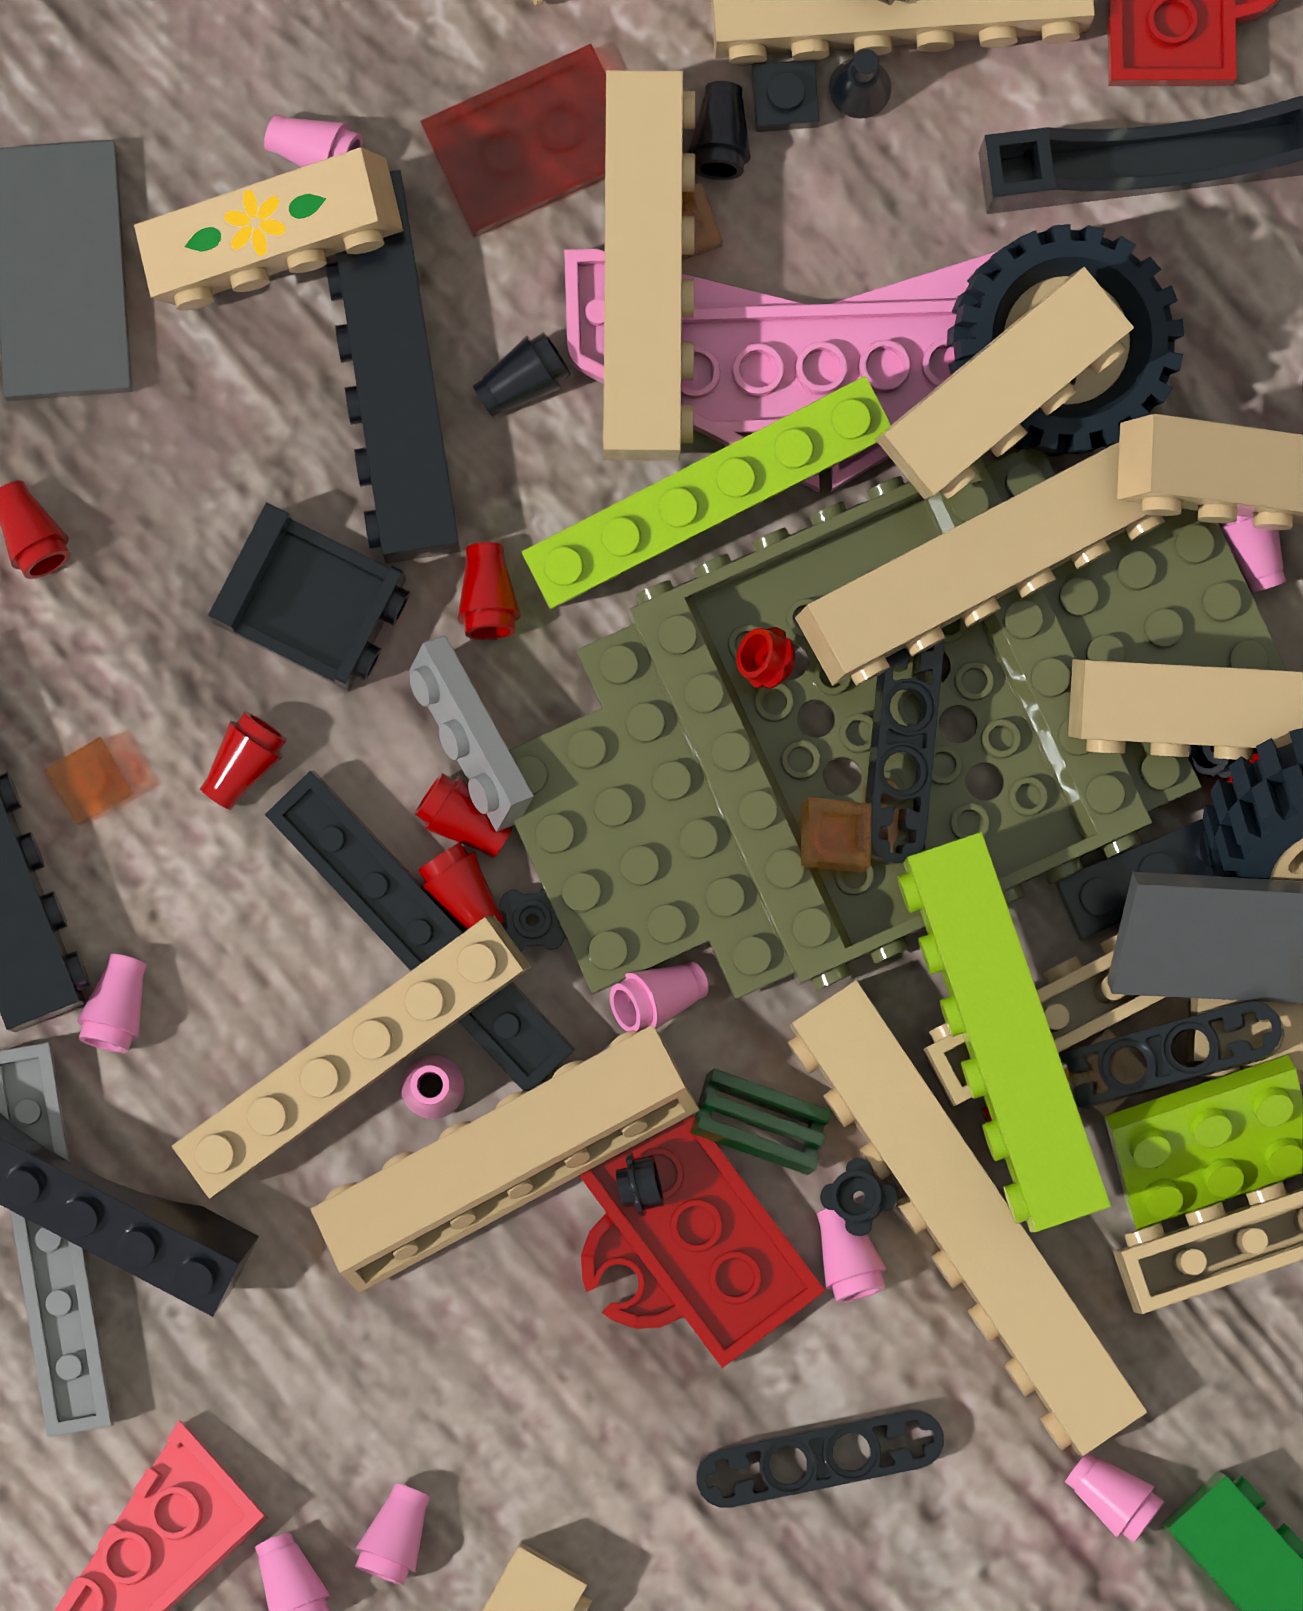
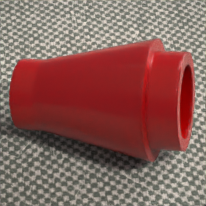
M18 480L0 487V526L12 567L14 569H21L25 578L36 579L48 575L64 565L70 558V552L66 547L69 537L33 497L25 482Z
M495 542L471 544L466 547V567L457 620L464 625L465 636L470 639L497 640L509 637L516 632L515 621L521 617L505 563L504 547L502 544Z
M244 711L238 722L230 721L209 774L201 785L200 790L217 804L232 810L238 799L283 758L279 751L287 739L262 719Z
M441 773L436 778L414 813L416 817L426 822L425 830L455 842H461L463 845L483 852L492 859L500 851L513 830V826L496 832L487 814L480 813L474 806L469 794L468 784L460 776L453 780L444 773Z
M461 842L453 845L418 869V872L426 882L422 888L466 931L484 917L495 916L499 923L504 920L496 907L475 852L468 854Z

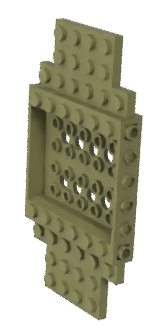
M1021 449L988 465H985L981 456L971 464V467L978 475L949 499L941 491L932 497L924 499L910 482L905 484L902 476L886 480L867 491L871 500L848 510L844 502L836 503L810 516L813 526L790 536L786 528L778 529L755 540L752 543L755 552L732 562L729 555L724 554L696 567L694 572L697 578L674 588L671 581L666 580L641 591L636 595L639 604L629 608V618L632 625L576 650L601 709L514 747L509 752L534 796L523 816L514 821L516 829L592 995L620 983V981L626 979V973L648 970L708 942L735 1000L790 975L794 976L798 986L812 980L816 991L849 977L851 972L847 964L870 954L874 963L877 964L910 949L905 937L926 927L920 910L909 913L903 900L897 876L907 873L904 863L885 865L876 862L868 853L858 850L850 837L853 823L859 818L864 817L877 676L858 686L855 685L850 676L832 686L795 617L813 601L1053 477L1056 474L1044 451ZM1181 509L1180 515L1162 516L1165 523L1132 541L1126 531L1106 541L1111 550L1106 555L1080 569H1076L1072 560L1051 570L1056 578L1054 582L1025 598L1021 597L1017 589L996 599L1001 607L999 611L970 627H967L963 619L960 618L941 628L946 637L944 639V655L949 661L950 670L948 677L940 685L927 834L921 852L982 832L1006 904H1009L1026 896L1021 885L1045 874L1050 885L1083 870L1084 867L1080 857L1103 848L1107 858H1110L1142 843L1137 831L1146 828L1152 823L1148 812L1202 787L1188 757L1150 755L1151 742L1126 741L1125 754L1086 751L1087 739L1068 737L1073 659L1288 671L1219 524L1199 521L1198 511ZM781 628L786 632V638H790L793 644L801 647L808 658L807 670L799 678L793 680L785 679L772 689L765 686L756 688L750 684L748 678L740 674L737 668L736 656L738 647L746 634L753 629ZM909 651L907 670L900 673L893 670L894 680L905 678L917 679L915 674H912L915 656L912 657ZM900 690L891 699L890 712L894 720L899 724L913 726L921 718L922 703L913 692ZM811 701H820L831 708L835 721L832 730L822 737H810L801 731L797 722V714L804 704ZM954 706L968 709L976 720L974 735L969 740L961 743L946 739L939 727L942 713ZM900 753L893 754L885 763L884 776L893 788L906 790L915 781L916 767L913 761L906 755ZM844 758L851 760L860 770V785L851 794H835L828 789L824 782L826 766L836 759ZM978 764H989L999 770L1003 779V787L997 797L991 800H979L970 794L966 786V777L972 767ZM881 797V808L894 806L893 822L886 829L888 833L887 841L890 842V852L895 853L897 845L908 843L909 840L908 832L898 829L899 810L904 808L913 810V800L893 802Z

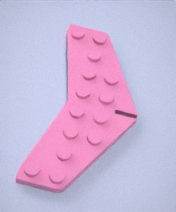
M599 249L564 250L568 355L571 363L578 371L604 384L605 251ZM996 252L831 304L807 305L682 274V279H694V317H681V342H694L693 380H681V405H693V429L725 446H729L865 375L892 425L951 376L948 364L955 361L954 347H947V330L954 326L957 315L951 313L957 297L965 292L969 283L967 280ZM877 444L831 467V492L890 457ZM819 474L800 484L819 493Z

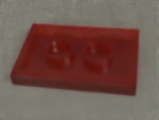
M592 44L586 45L420 121L425 136L473 238L605 178L606 73Z

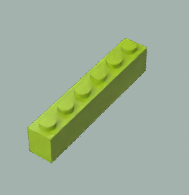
M865 375L521 551L549 608H557L877 445L878 442L875 438L889 428L891 424Z
M982 832L907 857L903 862L907 873L897 876L900 891L908 912L912 913L920 910L928 935L918 938L920 949L930 975L941 972L949 997L939 1000L941 1010L951 1036L954 1037L962 1034L971 1059L961 1062L962 1071L972 1098L976 1099L984 1096L992 1121L982 1124L994 1161L1005 1158L1013 1184L1004 1186V1192L1015 1223L1027 1221L1030 1232H1038L1111 1207Z

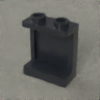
M266 502L208 616L213 624L349 691L356 678L366 682L382 650V648L374 645V642L384 622L393 626L396 624L409 599L410 591L402 588L406 581L404 571L394 566L388 568L292 520L289 513Z

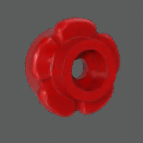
M778 627L751 630L742 639L736 656V664L740 674L748 678L750 684L754 687L762 688L765 686L769 689L778 686L791 674L796 660L793 641L790 638H786V632Z

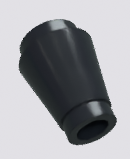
M714 81L705 86V96L702 100L688 153L695 154V173L704 178L713 180L738 178L744 172V164L748 163L751 159L744 101L742 99L743 88L734 82Z
M543 332L532 340L528 335L524 337L483 376L482 380L474 384L473 388L491 416L495 417L502 411L506 412L561 389L559 382L570 376L571 373L554 344Z

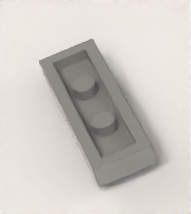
M446 635L426 641L422 644L409 670L410 685L414 696L421 705L428 706L439 726V737L444 751L451 759H457L469 781V794L476 809L482 814H487L496 832L515 825L514 821L523 816L534 796Z

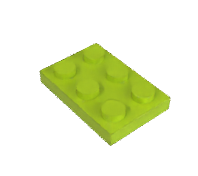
M1288 1054L1104 1116L1129 1216L1137 1230L1303 1174V1097L1296 1067Z

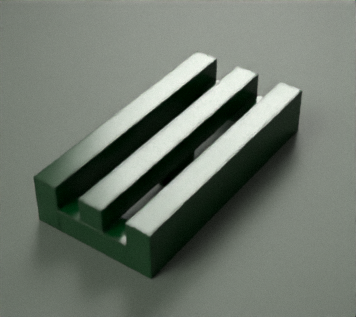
M713 1068L706 1074L698 1103L700 1111L695 1113L690 1133L809 1175L817 1169L819 1158L816 1157L817 1152L823 1146L826 1135L823 1134L824 1126L829 1123L832 1111ZM717 1092L728 1094L808 1123L809 1126L807 1128L717 1095ZM715 1111L745 1122L753 1127L803 1143L802 1151L710 1119L711 1113Z

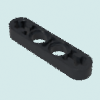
M944 640L925 652L915 655L913 659L912 674L924 672L925 682L915 678L893 679V670L900 673L908 668L909 654L905 648L886 657L890 668L877 676L862 837L863 845L868 855L876 862L885 865L902 864L907 857L920 853L926 840ZM900 690L913 692L922 703L921 718L913 726L899 724L894 720L890 712L891 699ZM900 753L906 755L913 761L916 767L915 781L906 790L893 788L884 776L885 763L893 754ZM881 797L893 802L913 800V810L909 808L899 810L898 829L908 832L909 840L908 843L897 845L895 853L890 852V842L880 839L879 836L880 828L891 826L894 815V806L881 808Z
M1249 1001L1058 1054L1062 1065H1067L1069 1071L1074 1074L1093 1070L1087 1058L1099 1054V1074L1108 1087V1091L1097 1094V1082L1095 1081L1076 1086L1074 1088V1100L1079 1111L1265 1060L1273 1056L1281 1047L1285 1036L1284 1024L1279 1014L1267 1004ZM1250 1013H1255L1260 1022L1270 1021L1272 1032L1263 1035V1047L1253 1049V1046L1247 1040L1228 1043L1234 1056L1221 1060V1041L1212 1027L1213 1022L1224 1020V1032L1229 1033L1244 1028L1246 1023L1244 1016ZM1186 1030L1202 1032L1209 1042L1210 1051L1208 1057L1202 1064L1196 1067L1181 1065L1173 1054L1175 1039ZM1124 1047L1139 1049L1144 1054L1147 1062L1145 1075L1133 1084L1120 1083L1111 1072L1113 1056Z
M907 1409L718 1448L708 1452L700 1460L696 1470V1484L701 1496L708 1503L719 1508H732L921 1469L932 1464L940 1456L944 1446V1433L939 1422L932 1415L919 1409ZM911 1420H916L919 1429L931 1431L932 1441L922 1445L923 1455L912 1457L907 1447L889 1449L888 1453L893 1462L882 1466L879 1465L881 1459L880 1444L872 1431L873 1427L886 1425V1439L904 1435L906 1433L905 1423ZM847 1433H856L863 1436L869 1445L867 1462L856 1470L840 1468L833 1458L835 1441ZM784 1446H793L800 1449L806 1458L807 1468L804 1475L793 1483L777 1481L769 1470V1461L772 1454ZM760 1451L759 1471L767 1485V1489L754 1492L753 1478L735 1482L733 1486L734 1494L729 1496H722L718 1486H707L706 1476L716 1472L715 1462L728 1460L731 1469H743L751 1467L745 1455L750 1452Z

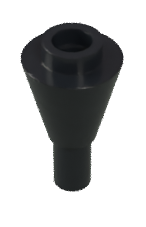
M869 49L860 50L854 58L841 63L834 70L830 78L829 93L833 104L840 112L852 118H869L878 114L887 105L891 96L890 77L883 66L879 64L877 54Z

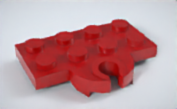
M1107 0L1108 86H1234L1237 80L1236 24L1259 19L1274 9L1280 0Z
M692 1114L579 1175L606 1212L589 1231L582 1250V1281L586 1292L598 1287L602 1274L610 1266L618 1264L628 1266L635 1272L638 1279V1288L635 1295L625 1302L609 1303L602 1313L612 1321L635 1329L661 1328L684 1317L721 1368H724L825 1292V1289L716 1143L690 1133L695 1117ZM630 1153H633L635 1159L653 1155L661 1180L664 1206L648 1209L645 1216H639L635 1206L624 1208L618 1191L616 1170L628 1167L626 1156Z

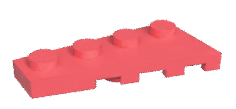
M178 1421L167 1438V1445L153 1466L147 1468L133 1491L135 1493L115 1524L111 1523L97 1544L98 1550L82 1574L76 1576L54 1611H170L269 1517L185 1422Z

